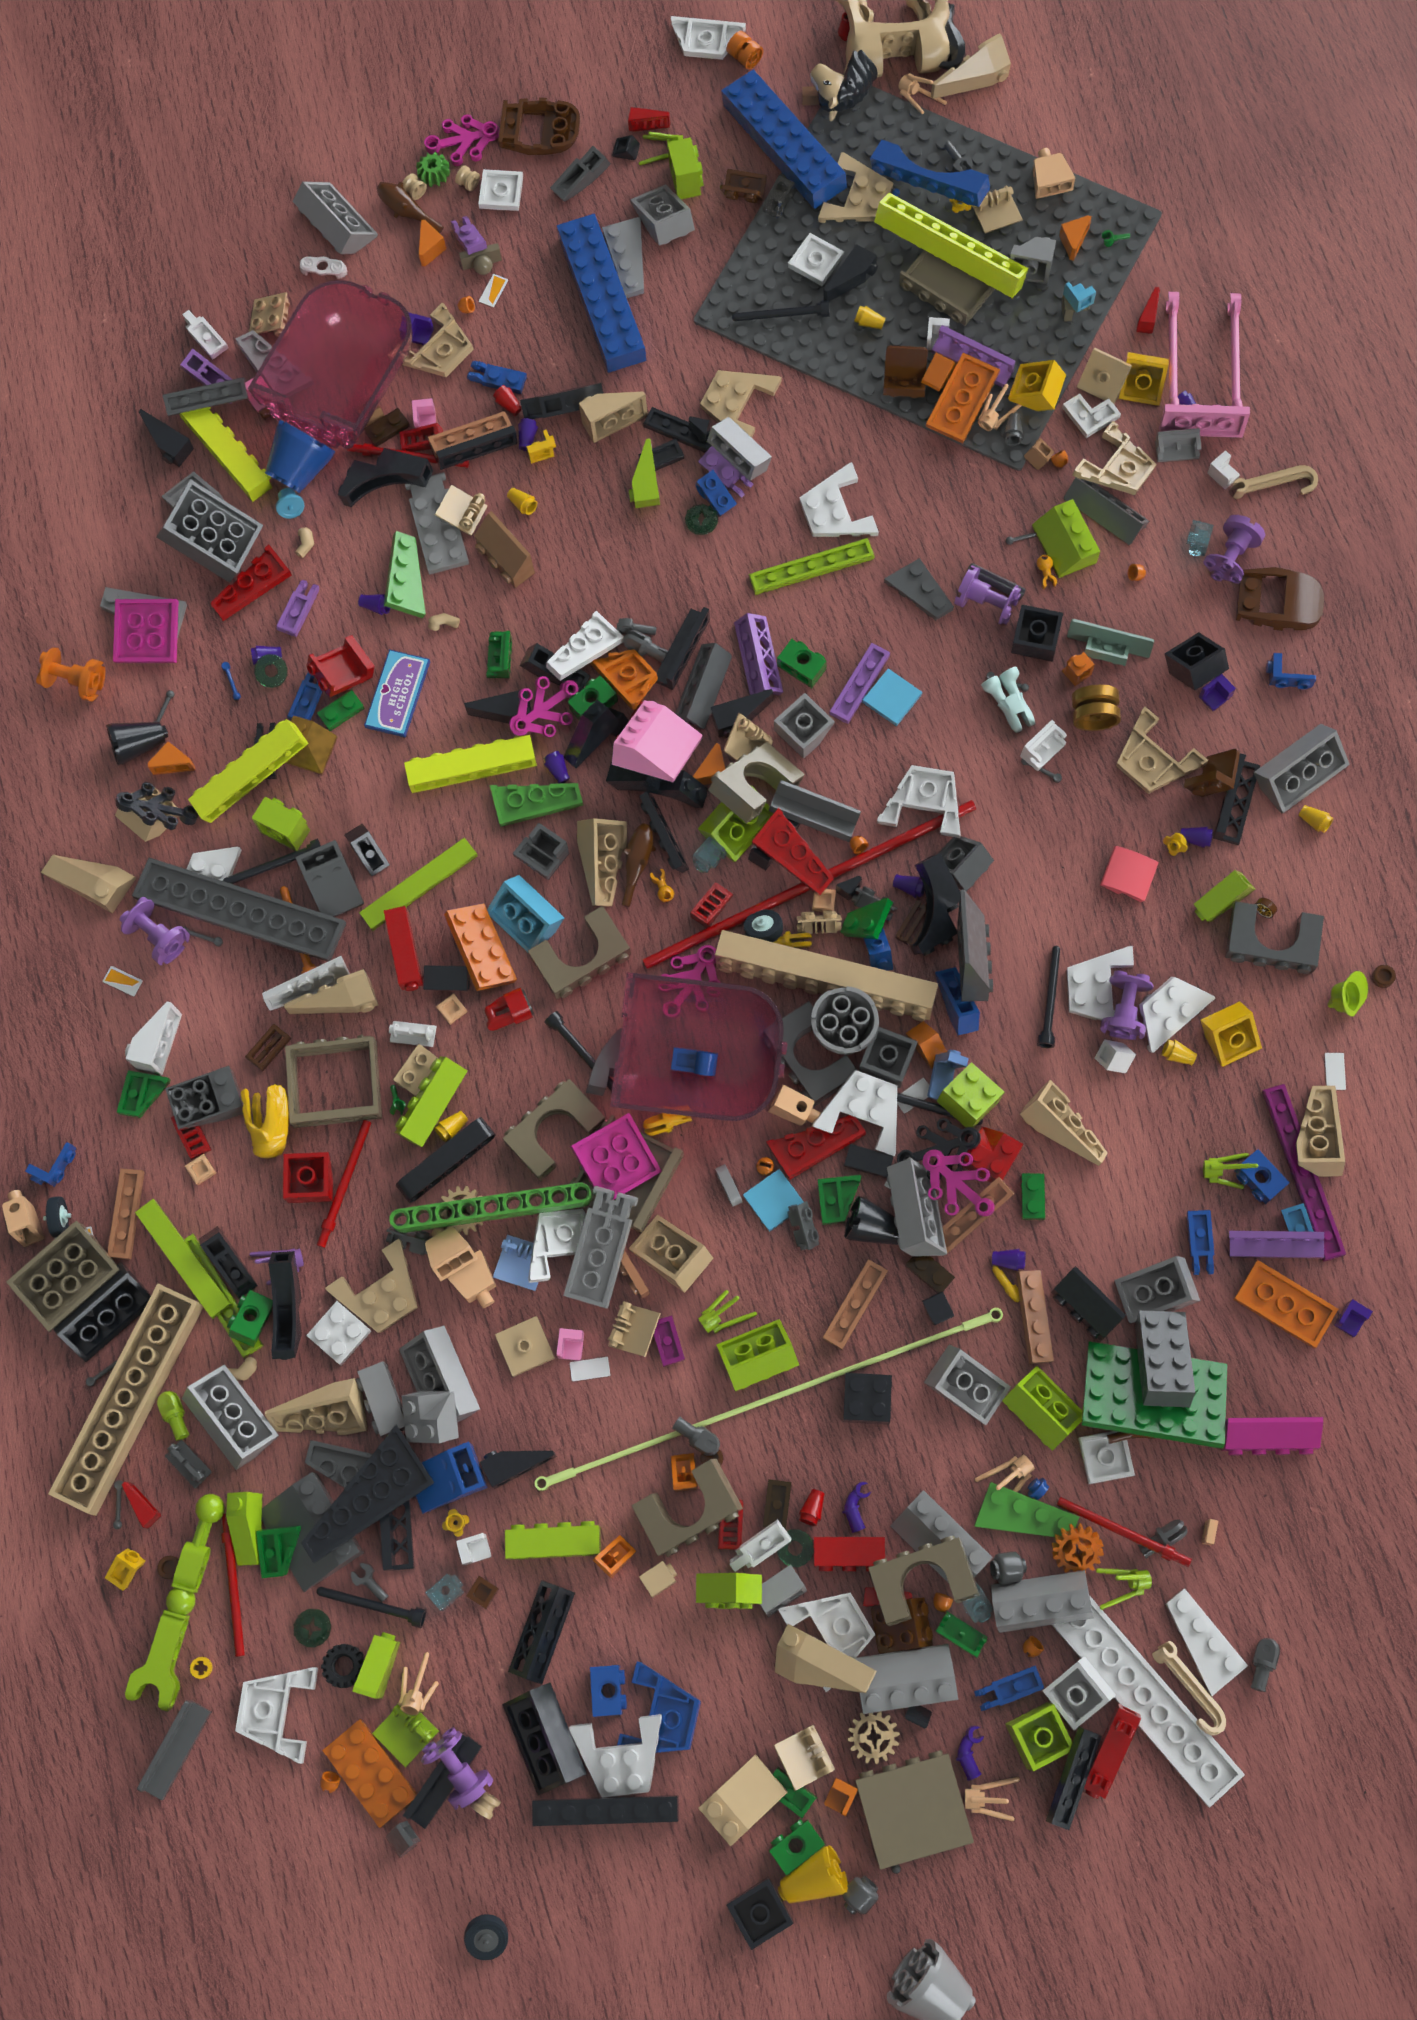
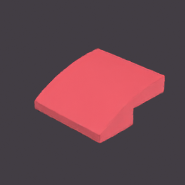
M1114 846L1100 885L1116 894L1123 893L1139 902H1143L1146 899L1159 862L1135 851Z

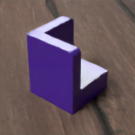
M408 312L402 327L405 341L425 345L431 339L434 331L432 319Z
M1220 674L1202 688L1199 698L1212 711H1215L1233 696L1236 688L1223 674Z
M1352 1299L1347 1302L1334 1326L1355 1337L1373 1311Z

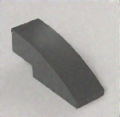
M592 146L580 160L576 158L550 189L565 202L589 186L611 163L599 150Z
M620 1028L603 1047L589 1077L586 1093L603 1096L607 1087L608 1076H616L625 1029Z
M408 1821L399 1823L386 1836L387 1841L399 1858H402L421 1841Z

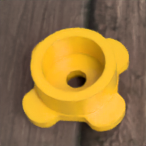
M949 199L954 213L971 209L972 205H967L956 199Z
M1174 833L1171 837L1166 836L1163 839V843L1167 845L1169 854L1172 856H1176L1179 852H1186L1188 849L1186 838L1180 833Z
M451 1509L448 1512L446 1521L442 1523V1528L460 1537L463 1535L465 1525L469 1523V1517L459 1514L456 1509Z

